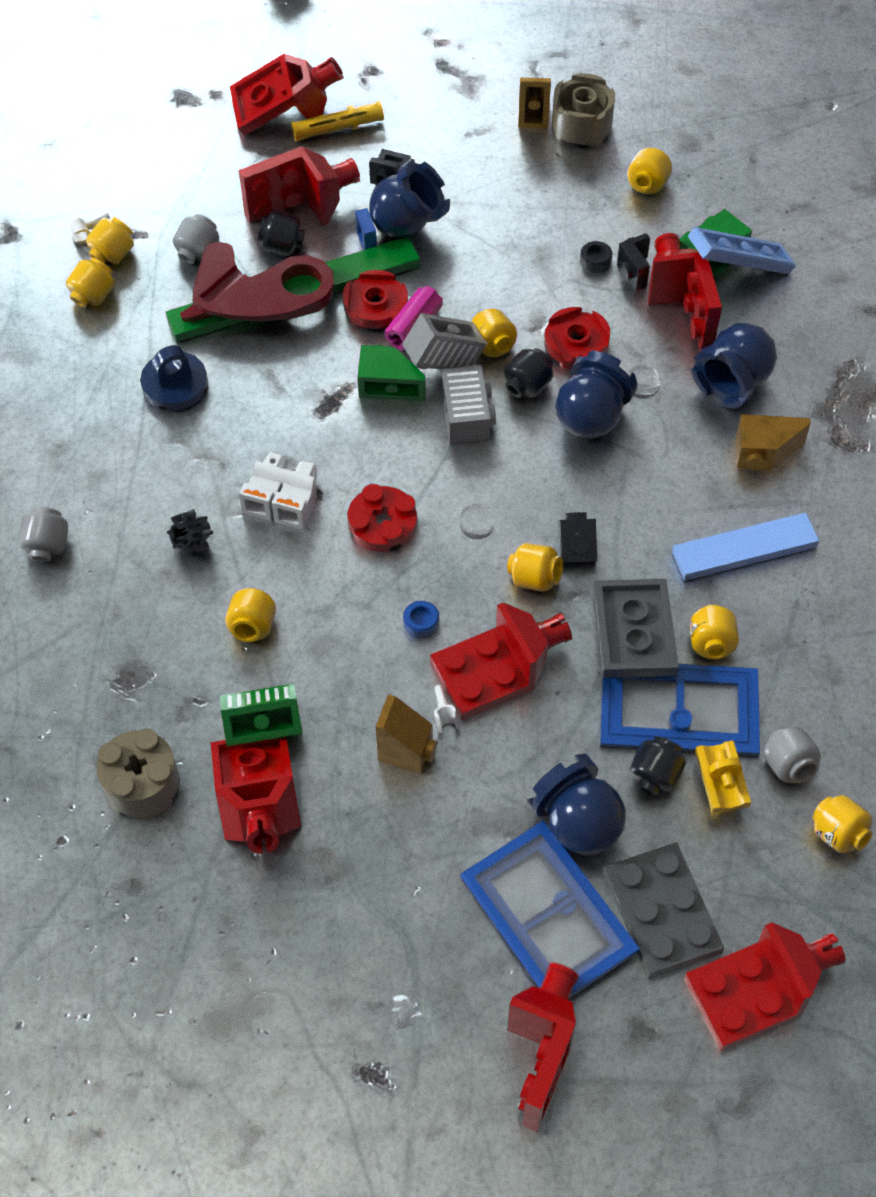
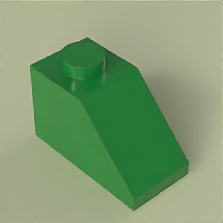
M361 345L357 374L359 398L425 401V374L395 347Z

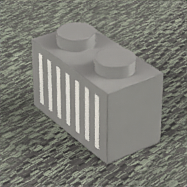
M421 313L402 345L408 353L411 362L418 368L441 370L474 366L486 347L487 342L474 322Z
M482 365L441 369V390L449 442L460 443L489 440L490 426L496 425V412L494 405H488L487 399L492 398L490 378H484Z

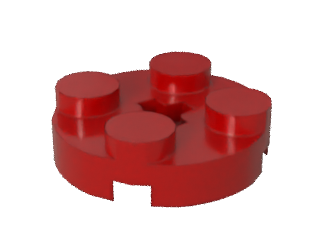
M383 270L362 272L359 274V279L354 280L352 283L350 280L343 290L344 311L349 317L350 324L355 327L371 329L388 328L408 302V291L405 284L398 282L394 274ZM373 296H379L380 302H370V300L373 299Z
M568 307L557 311L549 319V324L545 328L544 345L549 355L559 361L562 368L571 370L579 355L581 357L587 356L593 350L608 354L611 331L608 322L601 314L592 311V314L582 312V307ZM573 333H576L577 336H585L581 340L571 338Z
M378 484L365 486L362 493L352 500L347 512L348 526L354 540L361 547L370 551L387 552L390 551V547L397 546L400 543L402 547L413 538L417 530L418 518L415 499L394 487L380 486ZM386 514L391 520H384L380 524L377 523L376 516Z

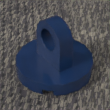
M171 345L159 350L154 358L148 361L142 370L140 383L144 397L157 408H160V406L168 407V410L178 411L189 408L201 400L204 390L208 385V377L204 364L196 356L184 352L179 346Z

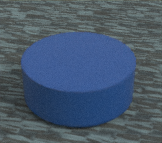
M415 601L409 604L403 613L405 630L416 638H427L433 635L439 628V611L436 606L428 601Z

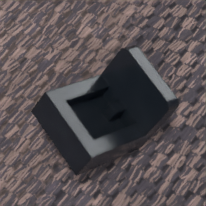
M382 149L378 158L372 157L370 159V183L378 185L384 178L397 175L398 170L411 160V155Z
M647 233L628 238L624 242L619 243L617 266L622 278L625 281H629L635 291L647 287L650 265L646 259L649 252L650 237Z
M587 512L566 513V520L558 521V528L560 529V557L563 563L596 562V519H587Z

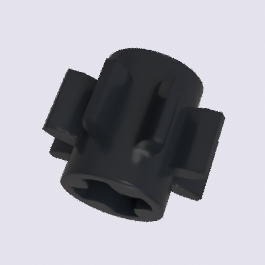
M195 509L171 517L174 524L167 531V534H169L173 549H184L185 555L188 556L208 548L209 544L206 540L213 534L207 521L208 517L196 516Z

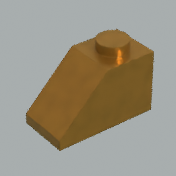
M520 77L519 128H548L551 78Z
M741 414L736 434L737 468L772 470L805 444L811 424L810 418Z
M388 694L375 726L378 761L421 774L425 761L432 762L438 741L433 739V724L399 698Z

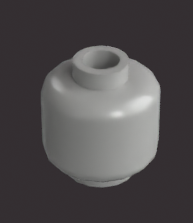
M195 214L194 217H185L172 239L173 246L178 251L177 256L189 264H194L195 261L201 262L206 246L220 240L219 233L216 230L217 225L208 217L200 214Z
M45 507L34 508L33 512L26 514L22 519L19 537L20 548L30 553L29 558L32 560L50 562L51 557L59 556L65 551L68 522L61 517V512Z
M800 727L779 728L772 732L763 752L767 764L776 776L785 783L800 784L810 780L817 773L821 760L819 748Z

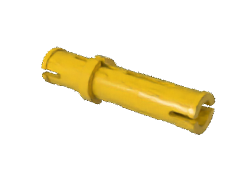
M376 101V103L355 108L353 105L346 106V110L291 122L295 141L297 142L301 139L347 128L356 130L359 129V125L383 121L384 112L381 102Z

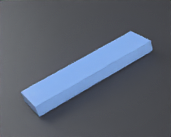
M694 227L688 235L702 258L706 260L790 274L795 268L794 261L780 243Z
M805 512L673 545L672 554L683 580L687 581L817 548L819 539Z

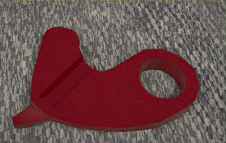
M214 242L206 246L194 282L193 304L181 312L180 316L184 322H194L212 316L236 320L272 321L293 319L316 313L325 308L334 296L333 272L323 260L303 255L291 256L257 275L248 277L237 268L233 246L229 243ZM298 275L312 276L321 283L317 290L306 295L292 294L283 287L287 280Z

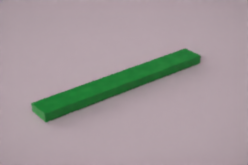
M404 237L326 261L325 263L333 272L334 293L344 290L345 285L350 280L352 283L354 280L359 279V274L362 272L383 270L397 274L419 267L420 258L409 237ZM298 275L287 280L283 287L292 294L306 295L317 290L321 283L312 276ZM193 303L165 311L176 342L246 321L212 316L194 322H184L181 319L180 313Z

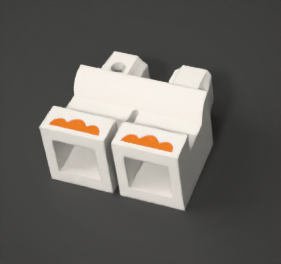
M270 452L263 463L255 461L249 483H244L239 492L242 513L272 521L274 516L276 523L304 530L317 498L315 484L317 478L316 465L302 461L299 462L296 471L287 470L286 458L280 454Z

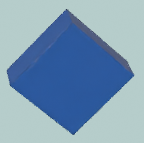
M368 208L356 210V231L363 250L377 246L376 229Z

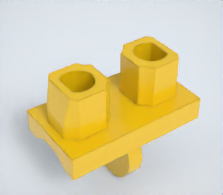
M726 741L715 746H696L695 754L712 813L723 814L750 807L751 799L734 741Z

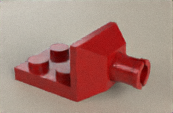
M283 53L229 87L238 130L245 136L294 106L307 119L323 115L327 103L325 89L333 83L344 79L340 65L333 57H330L320 65L312 67L307 60Z
M303 146L238 170L244 214L249 223L262 219V216L267 217L272 211L280 212L307 201L322 226L327 225L340 201L339 190L350 184H356L361 180L357 164L352 158L330 166L324 156Z
M662 234L656 238L654 245L657 254L653 258L647 300L648 305L683 302L686 314H691L690 328L692 338L698 339L700 350L714 343L722 311L721 301L709 260L703 259L696 249H681L680 239L677 234Z
M503 602L497 605L495 628L430 655V663L453 706L456 708L461 721L535 690L547 661V651L553 646L572 640V633L568 622L561 623L565 621V617L561 613L543 622L536 623L532 614Z
M287 737L227 746L226 740L210 742L215 793L225 840L247 841L248 848L257 854H263L261 843L265 841L267 852H272L279 844L278 835L301 827Z
M771 922L764 926L757 943L686 972L684 980L720 1050H726L801 1017L813 995L822 971L842 965L846 961L842 946L833 948V944L839 941L833 933H828L818 940L806 943L802 935Z
M550 963L548 965L541 987L532 986L512 997L509 1004L507 1031L540 1044L534 1068L537 1074L536 1076L528 1074L519 1098H521L518 1107V1110L524 1112L522 1126L536 1132L539 1131L570 1053L576 1026L573 1004L569 1001V998L579 975L571 968L558 963Z

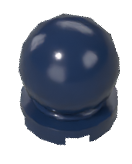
M411 159L398 170L397 175L384 178L372 190L369 199V213L375 227L389 237L401 239L416 235L428 222H436L444 217L450 210L451 202L450 199L445 200L441 187L445 183L437 171L425 161L418 164L415 162V159Z
M736 323L721 331L712 345L703 348L694 357L695 366L691 369V373L703 394L708 396L712 393L723 401L720 406L732 409L740 407L750 398L754 388L766 382L774 370L777 361L775 342L762 327L749 323Z
M594 350L590 351L587 356L581 357L579 355L571 368V377L560 387L555 404L557 417L567 432L578 438L595 439L609 434L619 423L623 406L631 401L638 386L635 374L632 372L628 375L626 371L619 367L621 360L605 352Z
M587 754L575 755L576 763L567 768L562 763H559L547 772L533 787L534 792L537 794L535 799L534 797L527 799V802L539 817L549 816V826L556 839L569 851L584 856L599 854L614 846L625 830L626 809L617 790L605 780L596 779L599 769Z

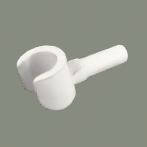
M106 212L85 222L82 218L73 219L70 227L74 242L77 244L85 243L90 233L89 230L93 229L102 218L110 219L109 214Z
M437 685L434 688L438 702V708L434 711L437 729L442 734V727L444 725L455 724L456 730H458L460 724L456 708L448 704L443 686Z

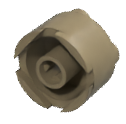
M579 73L572 75V80L565 83L562 80L556 85L553 95L552 127L555 131V137L559 141L580 145L587 144L592 147L602 144L603 139L612 129L615 105V91L606 85V80L594 74Z
M145 728L122 733L102 745L99 749L97 776L106 800L114 811L131 816L132 819L143 820L155 817L169 808L173 802L172 799L177 790H179L180 776L170 746L154 730Z

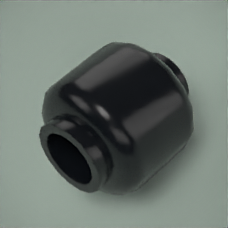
M272 211L267 217L262 216L257 241L261 242L263 251L289 257L293 254L295 248H302L305 230L300 229L298 217Z
M538 348L533 350L522 349L504 368L507 390L518 398L521 396L535 398L553 379L552 360L545 352Z
M654 736L653 740L643 741L629 768L631 775L638 780L636 787L653 796H657L659 791L670 792L674 790L686 765V760L681 754L682 748L676 743L660 736Z

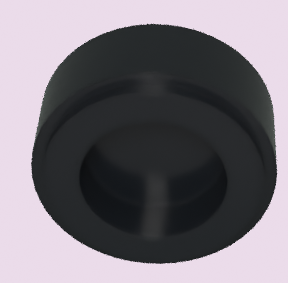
M600 241L586 243L580 253L581 266L592 273L606 271L612 263V249L606 243Z

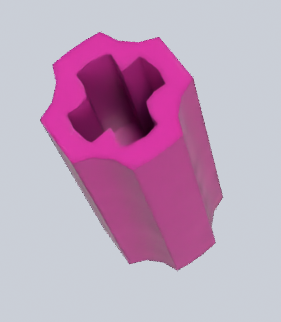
M427 285L423 288L419 287L385 330V339L397 350H405L402 344L421 313L436 315L443 306V298L438 295L435 289Z

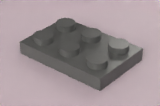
M667 580L594 581L593 590L603 678L677 676L679 666Z
M677 842L604 866L603 873L629 935L640 948L637 954L648 979L723 953L724 946Z

